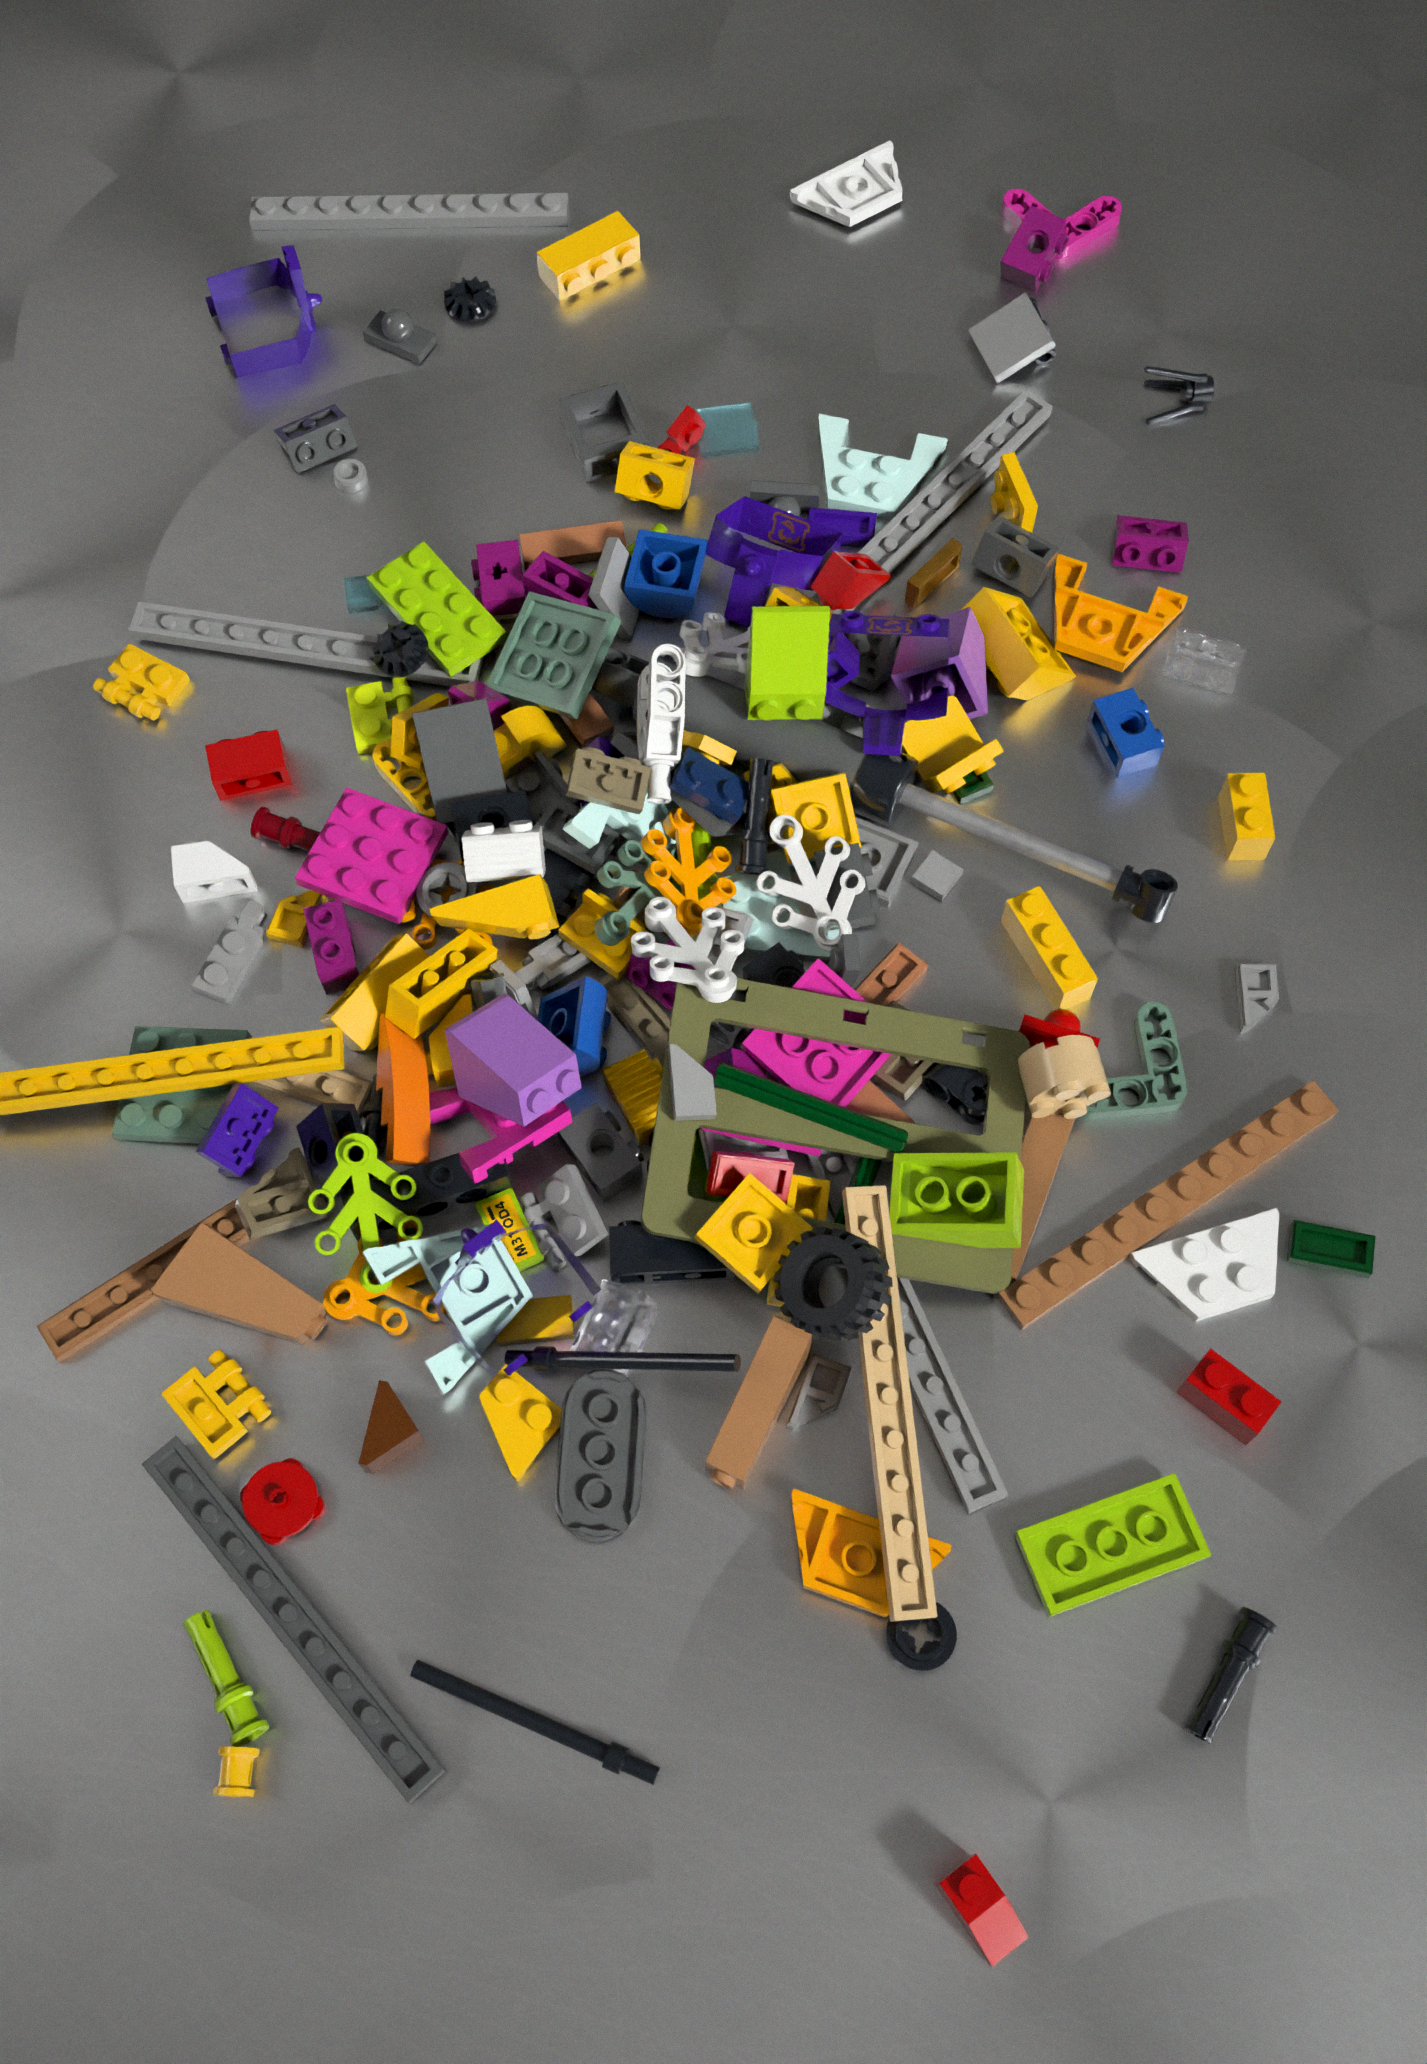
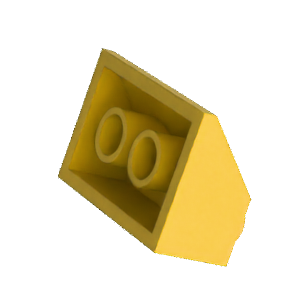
M983 587L962 608L971 607L984 635L986 668L993 672L998 680L996 682L998 689L1006 697L1028 701L1071 681L1076 676L1059 651L1054 650V644L1020 597Z

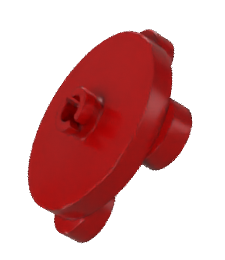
M288 1458L282 1462H275L262 1467L250 1478L240 1492V1501L246 1520L252 1528L261 1534L262 1539L270 1545H278L287 1537L301 1532L311 1521L319 1519L325 1511V1503L319 1496L315 1480L303 1468V1465L294 1458Z

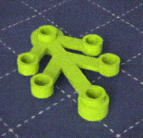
M353 1133L341 1139L335 1154L338 1166L322 1188L311 1193L308 1205L316 1214L330 1212L335 1204L334 1196L350 1176H352L354 1194L328 1230L322 1231L317 1235L315 1239L317 1251L323 1255L336 1253L341 1247V1239L357 1217L359 1219L363 1250L380 1247L375 1213L397 1228L399 1235L404 1240L418 1239L424 1229L422 1221L416 1216L406 1215L372 1191L369 1173L391 1186L392 1194L400 1200H407L415 1195L417 1190L415 1180L411 1176L399 1174L377 1158V1147L374 1141L367 1135ZM353 1146H360L364 1151L363 1158L358 1162H354L349 1158V1150ZM402 1179L408 1180L412 1185L411 1192L408 1195H401L397 1192L396 1185ZM321 1193L325 1194L329 1199V1205L324 1210L318 1209L314 1204L315 1197ZM408 1220H413L418 1224V1232L414 1236H408L403 1231V1225ZM324 1235H332L335 1238L336 1245L332 1250H325L321 1246V1239ZM365 1259L366 1264L360 1271L362 1286L372 1293L385 1291L391 1286L394 1279L381 1286L380 1284H373L368 1277L371 1268Z

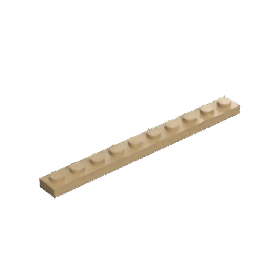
M886 1185L845 1187L842 1191L846 1231L869 1241V1244L876 1246L882 1252L879 1257L887 1260L890 1267L884 1274L892 1277L893 1287L886 1288V1294L892 1297L890 1305L883 1303L880 1311L885 1313L882 1320L877 1321L873 1319L870 1322L873 1329L867 1334L858 1331L890 1622L936 1618L938 1616Z

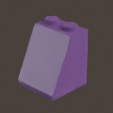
M971 607L939 617L940 619H950L949 661L948 637L902 635L891 677L906 707L908 704L922 701L938 694L947 688L949 684L948 697L955 696L969 719L987 714L984 635Z
M503 993L445 1029L459 1097L519 1125L526 1126L582 1088L576 1054L507 994Z

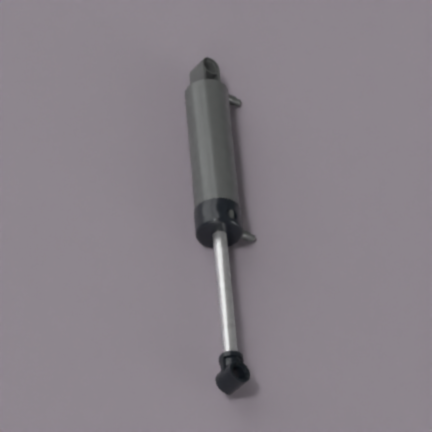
M609 648L592 685V689L600 695L632 707L634 719L637 720L638 680L644 668L649 665V662L621 650ZM672 656L657 657V663L665 664L672 672L676 670L677 664ZM649 674L646 676L647 684H648ZM685 674V719L683 730L706 735L736 750L737 753L734 761L750 767L749 761L751 758H762L765 761L768 759L773 760L774 764L782 763L798 782L845 772L853 810L856 814L885 826H891L897 820L903 807L907 806L1114 892L1111 900L1119 902L1122 899L1129 902L1130 912L1143 921L1157 923L1165 918L1178 889L1177 881L1168 873L1157 869H1148L1139 874L1134 872V867L1126 865L1124 871H1121L914 786L913 783L918 770V760L915 757L901 752V756L863 754V738L817 719L748 720L745 690L707 674L701 677ZM674 697V707H675V706H676V699H675V697ZM648 710L646 711V714H645L646 720H647V716H648Z

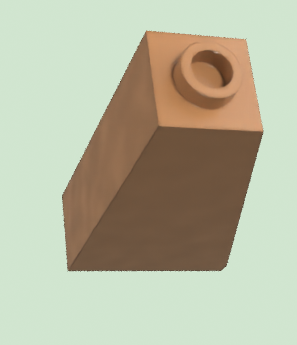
M202 1222L150 1289L155 1296L165 1303L304 1345L308 1338L315 1339L327 1322V1319L324 1317L327 1311L321 1302Z
M775 1315L773 1316L705 1461V1471L711 1473L709 1477L711 1481L729 1490H732L734 1485L744 1489L809 1358L812 1334L805 1332L803 1329L796 1328L793 1324Z

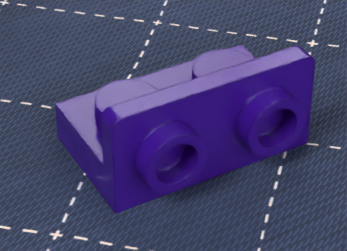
M234 1083L196 1153L218 1166V1172L223 1176L241 1177L253 1165L256 1157L254 1152L260 1141L272 1130L274 1126L273 1118L279 1107L243 1083Z

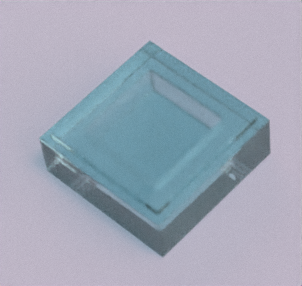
M369 575L344 578L349 614L384 609L382 600L368 586L366 577Z

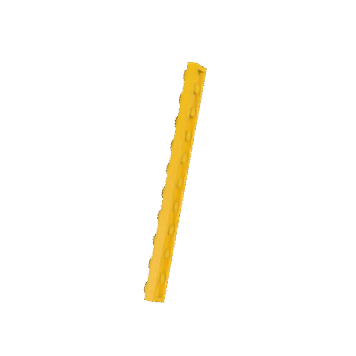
M340 1027L0 1072V1115L344 1069L343 1032Z

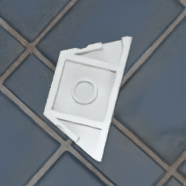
M889 140L791 189L790 201L848 227L901 202L903 191L901 181L898 178L897 161H894L893 143Z
M1277 1208L1135 1251L1131 1253L1129 1259L1136 1268L1140 1266L1157 1282L1156 1286L1167 1297L1175 1299L1179 1303L1180 1308L1195 1322L1270 1299L1275 1294L1279 1212Z

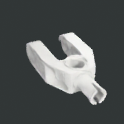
M662 644L655 649L650 657L649 665L644 668L638 680V758L641 765L651 767L647 802L653 804L670 803L669 786L671 783V770L679 763L682 750L685 719L686 661L681 649L672 644ZM663 654L672 656L677 664L676 670L672 672L665 664L657 663V657ZM649 674V679H648V684H647L646 676ZM674 697H675V699H676V706H675V707H674ZM648 710V716H647V720H646L645 714H646V711Z

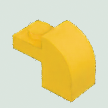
M523 706L507 712L501 716L505 723L494 730L503 773L528 755L534 761L533 753L539 749L549 759L567 746L550 719L537 706Z

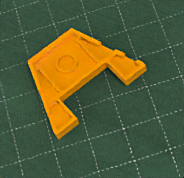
M1057 554L1054 564V650L1123 672L1185 608L1189 596L1159 586L1147 613L1079 591L1078 588L1088 563Z

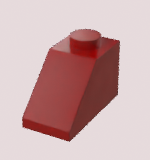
M833 551L810 587L820 595L819 601L824 606H829L831 610L853 609L885 584L891 575L867 554Z
M977 1854L968 1856L934 1883L991 1967L1028 1938L1006 1895Z

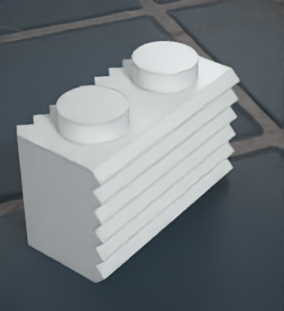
M530 820L513 821L509 823V827L494 829L493 823H477L470 826L471 830L464 832L462 844L466 882L525 879L538 874L544 877L546 867L542 826H532V821Z

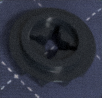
M476 276L472 280H466L462 277L460 283L451 282L450 289L444 291V305L447 312L459 320L475 321L484 318L494 309L496 304L494 289L490 288L488 281L480 282ZM466 294H471L474 297L472 304L465 297Z
M404 621L395 626L388 624V630L383 634H377L378 641L376 646L371 647L374 652V663L384 674L394 678L406 677L416 672L425 662L429 648L427 637L423 631L415 624H407ZM397 640L404 645L402 647L403 659L394 652Z
M936 1602L938 1617L926 1619L925 1624L927 1625V1633L933 1635L934 1638L940 1639V1641H925L919 1649V1653L915 1652V1638L902 1630H909V1628L917 1629L923 1619L890 1622V1618L886 1627L887 1645L896 1661L912 1671H932L940 1667L950 1658L955 1649L957 1630L954 1620L946 1608Z

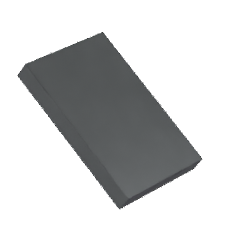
M486 698L412 713L437 822L443 824L453 821L452 803L507 794Z

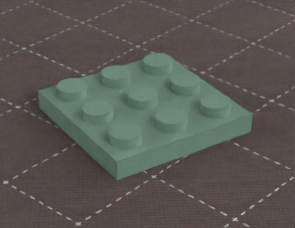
M529 591L486 685L508 699L577 719L622 621L612 613Z
M135 1026L129 1055L251 1039L252 1036L248 1030ZM233 1084L119 1099L112 1135L117 1140L200 1144Z

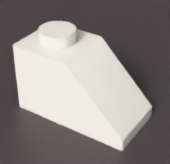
M191 840L182 845L171 846L173 885L183 903L258 891L250 868L208 840Z

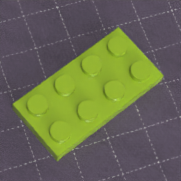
M424 541L366 577L368 586L400 622L404 621L407 624H415L423 631L428 640L429 655L450 678L505 643L508 638L505 629Z
M1175 1473L1023 1528L1014 1534L1048 1618L1212 1556Z

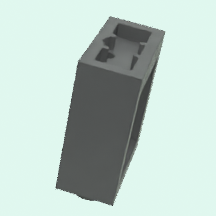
M623 381L558 399L561 424L586 483L617 474L620 453L629 441L649 446V440ZM621 409L632 435L588 447L577 422Z

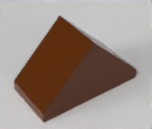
M381 1380L378 1383L358 1463L365 1473L371 1474L376 1473L424 1441L421 1433L389 1383Z

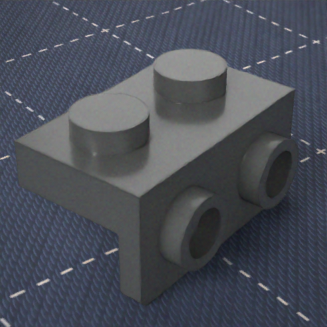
M844 633L847 639L860 652L859 675L850 682L870 691H874L884 681L888 682L892 678L891 673L895 663L893 661L895 650L900 643L901 635Z

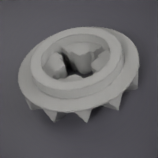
M441 863L427 870L421 877L416 891L417 901L421 909L430 918H433L429 910L430 908L445 904L439 892L446 890L449 881L453 890L459 893L450 895L447 903L477 894L475 882H466L464 866L456 863Z

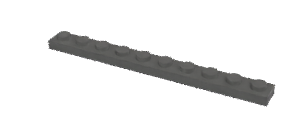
M175 1436L143 1462L142 1466L401 1795L411 1804L445 1772L444 1768L184 1443Z

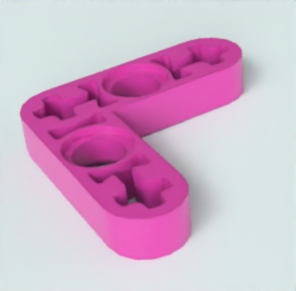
M1011 189L1004 195L1002 215L1017 229L1030 206L1053 214L1023 189ZM1101 196L1067 217L1065 220L1066 235L1069 236L1063 253L1061 255L1056 254L1054 259H1065L1114 228L1119 223L1122 211V203L1119 199L1113 196ZM1076 225H1088L1091 229L1088 231L1079 230L1076 228Z

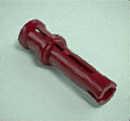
M263 806L255 813L250 829L252 838L259 840L263 837L278 842L281 848L287 850L298 847L310 851L320 834L318 831L302 826L299 819L291 816L286 819L272 814L270 809Z

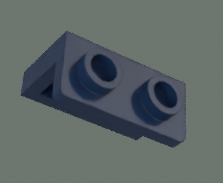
M688 747L681 754L679 763L671 770L674 775L669 788L734 825L741 818L747 800L749 782Z

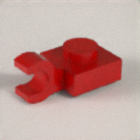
M687 405L666 431L669 437L657 448L682 455V450L687 452L691 445L696 444L700 440L703 430L707 425L698 412Z

